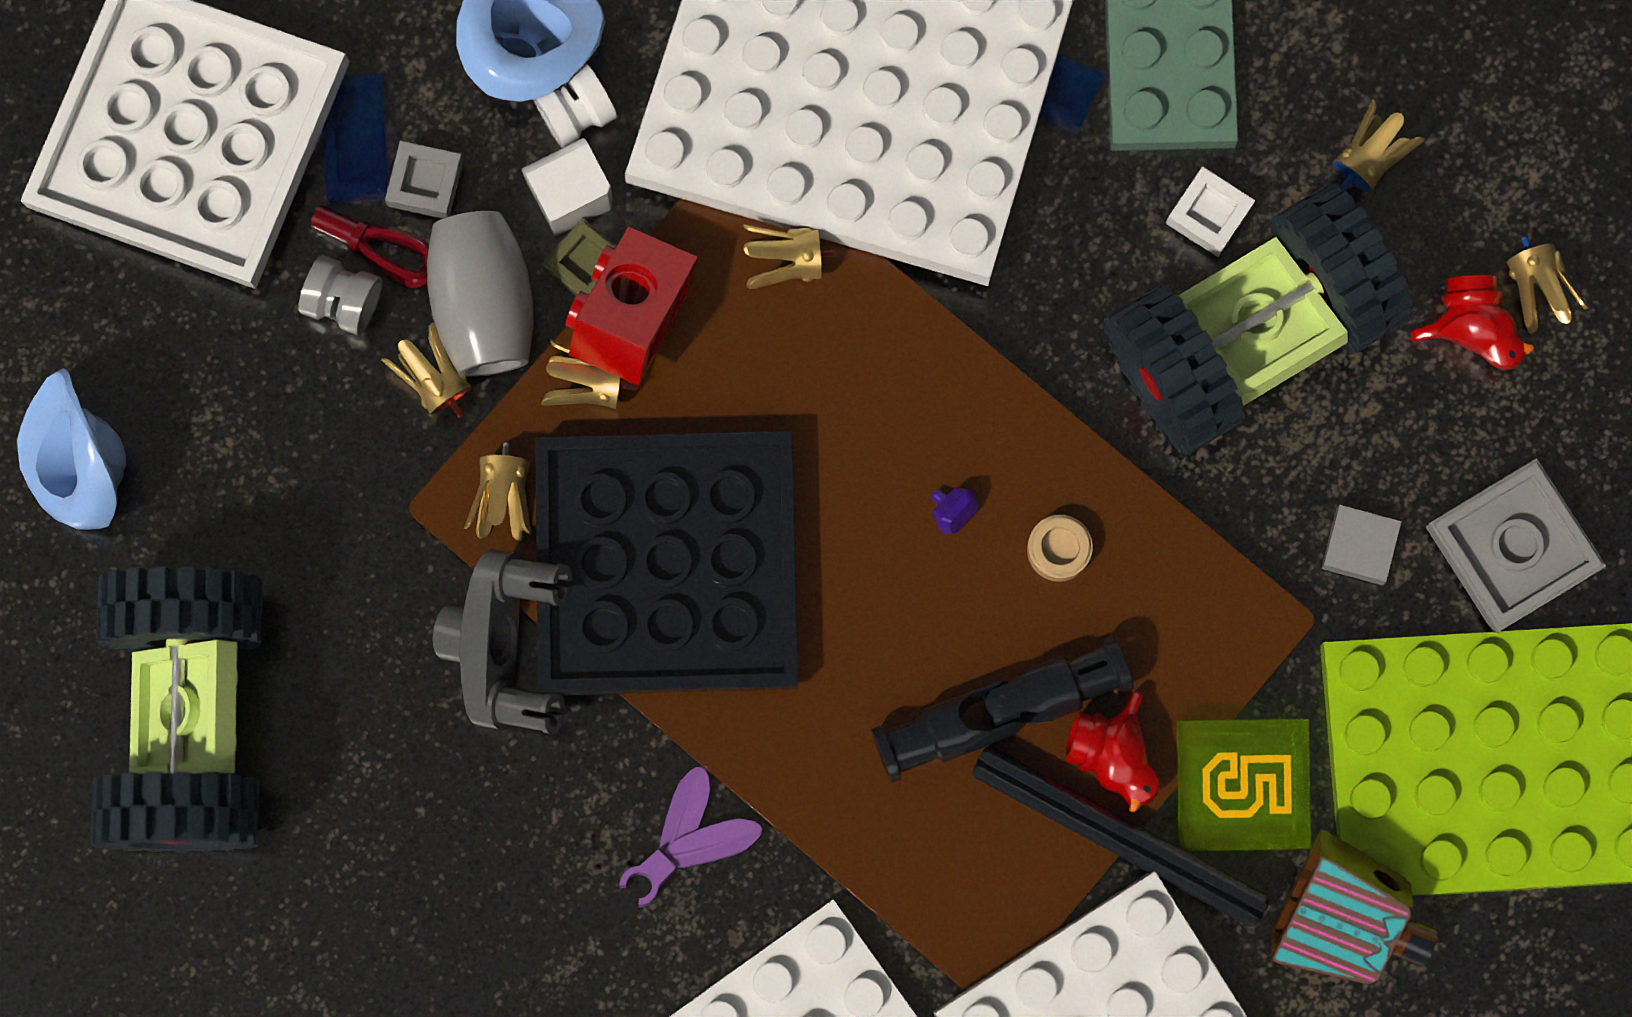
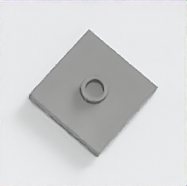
M1537 458L1426 526V529L1492 632L1498 633L1606 567Z

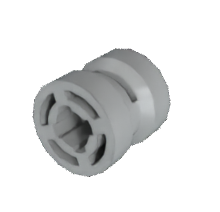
M322 254L312 265L304 282L298 311L316 320L324 317L336 320L340 329L359 336L367 328L376 309L382 289V278L364 270L354 274L344 270L340 261Z

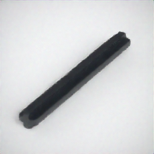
M987 746L980 754L973 768L972 774L975 779L1149 873L1156 872L1160 879L1247 926L1254 927L1262 919L1269 904L1267 894L993 746Z

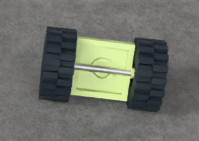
M1327 184L1273 216L1271 219L1273 225L1270 226L1271 234L1274 236L1273 239L1180 295L1177 293L1173 295L1168 286H1162L1161 284L1104 318V323L1106 324L1104 330L1110 339L1108 343L1112 352L1119 359L1117 363L1122 373L1128 377L1131 383L1129 386L1134 394L1141 399L1144 404L1143 408L1150 419L1154 418L1159 431L1164 437L1168 436L1171 444L1177 450L1180 449L1182 454H1191L1242 423V420L1245 419V413L1242 410L1244 405L1340 347L1342 349L1347 348L1349 353H1357L1407 323L1413 317L1414 312L1410 308L1413 305L1412 297L1404 289L1408 285L1404 275L1397 271L1395 265L1398 262L1392 251H1387L1382 242L1384 237L1378 228H1373L1368 222L1367 213L1361 206L1356 208L1353 197L1346 191L1342 193L1339 186Z
M166 566L151 567V569L139 567L126 568V571L113 570L109 571L108 574L99 575L96 642H98V645L108 646L110 649H127V651L132 652L129 773H121V775L109 774L93 779L91 845L93 847H103V849L111 850L122 849L123 851L146 850L147 852H215L216 850L251 849L258 846L259 780L249 776L241 777V775L233 773H235V750L237 746L235 734L236 686L238 682L237 652L242 651V649L252 650L256 646L262 645V578H258L254 574L244 575V572L235 570L223 572L219 568L195 569V567L180 566V568H167Z

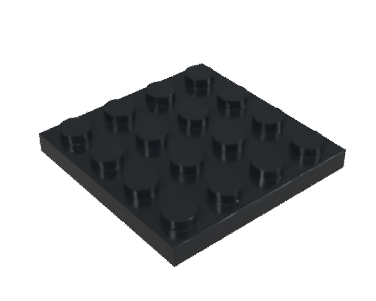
M792 431L535 437L537 562L568 565L572 571V580H558V583H556L572 586L570 598L566 604L556 606L547 602L537 601L538 693L555 692L561 695L798 689Z

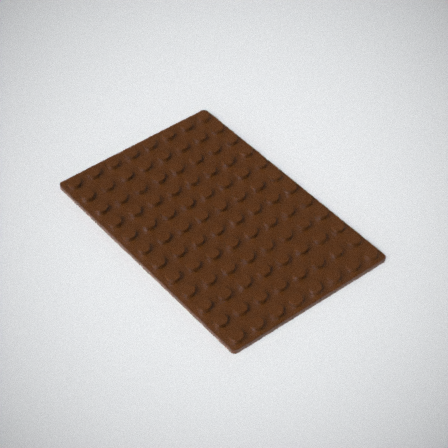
M680 198L648 235L693 254L698 259L690 293L639 386L621 378L616 409L589 403L541 405L545 394L549 391L588 387L553 377L547 373L546 366L552 356L576 359L570 356L569 353L559 350L550 344L412 499L409 505L410 514L473 570L480 557L490 549L516 552L523 557V560L537 562L535 437L792 431L798 689L619 695L963 991H966L1054 934L1119 856L975 779L972 774L973 768L986 747L946 763H942L939 759L930 761L902 772L901 780L891 783L876 748L871 729L881 726L884 730H888L921 717L922 709L993 682L1008 681L1010 683L1030 667L1060 655L1067 660L1101 647L1102 640L1112 635L1124 655L1134 688L1125 693L1117 688L1084 701L1083 708L1079 711L1091 715L1095 711L1100 712L1107 719H1110L1124 708L1135 690L1144 693V699L1138 712V722L1148 762L1156 771L1160 781L1159 792L1152 802L1140 806L1135 812H1131L1128 803L1120 793L1109 791L1100 785L1094 771L1083 772L1079 770L1078 765L1064 761L1069 732L1078 711L1053 721L1036 724L1026 723V726L1017 734L988 746L999 749L1135 824L1144 827L1314 624V616L1308 608L884 256L819 238L821 279L805 282L802 278H795L756 289H749L746 284L751 277L793 264V261L754 258L747 255L743 249L747 242L790 239L749 231L744 228L743 224L785 233L790 229ZM566 326L554 341L570 347L573 329ZM505 442L509 443V456L523 458L530 462L525 492L531 533L525 531L522 541H518L512 536L508 502L503 522L498 526L492 525L490 534L487 537L480 539L476 534L480 504L472 524L467 529H464L480 485V457L502 455ZM956 487L974 491L978 501L976 513L958 532L943 534L933 516V511L938 504L931 499L932 494L937 489H940L948 495ZM1053 515H1067L1079 520L1087 528L1092 539L1093 549L1088 565L1081 574L1068 581H1051L1040 576L1031 566L1027 555V545L1033 529L1040 521ZM520 598L519 609L537 624V601ZM984 700L970 706L962 715L961 721L971 730L990 731L994 729L987 721V709Z

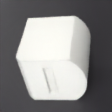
M584 138L522 168L525 180L555 237L573 229L582 218L589 221L612 208L614 201L610 184Z

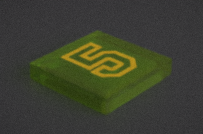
M1309 719L1177 720L1180 848L1185 851L1311 849Z

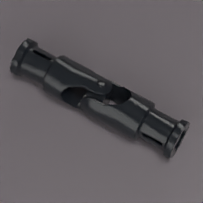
M1111 635L1102 640L1101 647L1067 660L1062 655L1030 667L1010 683L1008 681L990 683L922 709V716L888 730L878 726L871 729V733L885 771L891 783L901 780L902 772L936 759L946 763L1017 734L1026 726V723L1036 724L1056 720L1081 710L1084 701L1117 688L1123 693L1130 691L1134 688L1133 681L1124 655L1117 641ZM984 700L987 709V721L994 729L990 731L971 730L961 721L962 715L970 706Z

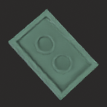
M1105 0L1111 151L1235 148L1238 142L1232 0Z

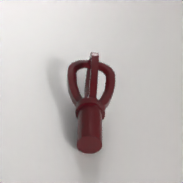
M320 205L314 212L311 220L312 228L348 244L349 249L355 252H361L373 266L385 275L412 288L421 287L427 283L429 244L423 238L390 226L372 225L363 220L358 222L324 205ZM369 241L385 242L424 257V266L417 270L405 268L380 254L369 244Z

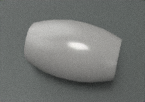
M475 211L449 216L435 222L432 226L427 257V288L432 316L440 341L458 374L465 376L492 375L511 371L526 365L529 361L534 328L533 296L528 269L520 246L503 215L497 211Z

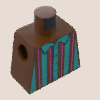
M1320 829L1271 930V961L1364 984H1373L1379 980L1391 954L1420 966H1425L1433 953L1438 931L1409 919L1413 910L1411 883L1405 877L1332 833Z

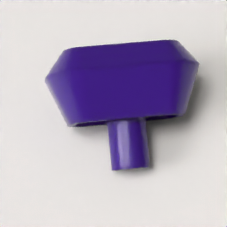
M956 487L946 495L943 491L937 489L931 496V499L938 504L933 511V516L943 534L958 532L978 510L977 496L972 490Z

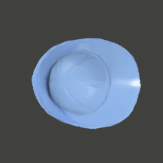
M463 0L457 19L456 46L466 73L487 95L518 102L533 100L548 95L568 82L590 59L600 44L605 24L604 13L598 0Z
M63 368L46 378L26 411L17 438L20 470L40 506L55 520L78 530L101 529L108 527L114 517L118 501L117 487L123 479L124 469L126 468V453L120 437L106 421L93 415L89 410L81 408L72 386L71 377L68 371Z

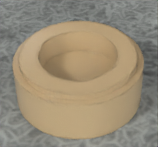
M1067 515L1047 517L1035 526L1030 535L1027 545L1029 562L1040 576L1048 580L1057 582L1071 580L1081 574L1088 565L1093 549L1092 539L1087 528L1073 517Z

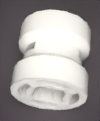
M584 64L568 82L553 92L533 99L542 118L561 148L578 141L582 130L589 126L596 125L602 127L617 118L616 111L607 93L588 64Z

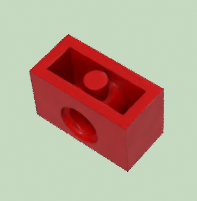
M628 226L616 249L606 245L600 254L592 274V280L596 284L590 294L580 291L569 310L565 326L573 329L569 355L639 386L690 293L698 257Z

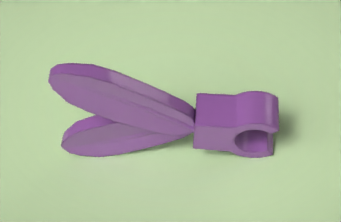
M695 767L679 782L663 827L660 850H656L640 866L629 868L621 877L620 888H626L628 881L637 875L645 876L650 880L652 889L646 897L639 898V908L650 905L656 899L658 889L676 871V867L686 868L737 855L751 847L762 834L760 824L745 819L728 820L698 830L710 794L709 777L706 770L702 767Z

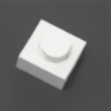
M1202 167L1169 215L1166 224L1219 258L1253 207L1255 200Z

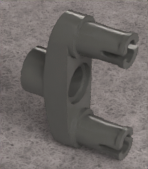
M490 549L480 557L474 568L465 606L449 603L439 612L434 624L433 647L440 659L460 662L466 713L474 725L497 730H504L512 725L540 730L548 734H555L562 726L564 714L550 712V708H565L564 697L560 693L555 692L538 693L535 690L517 688L515 685L520 598L547 602L556 606L566 604L570 598L572 586L556 583H558V580H572V571L568 565L523 560V557L516 552Z

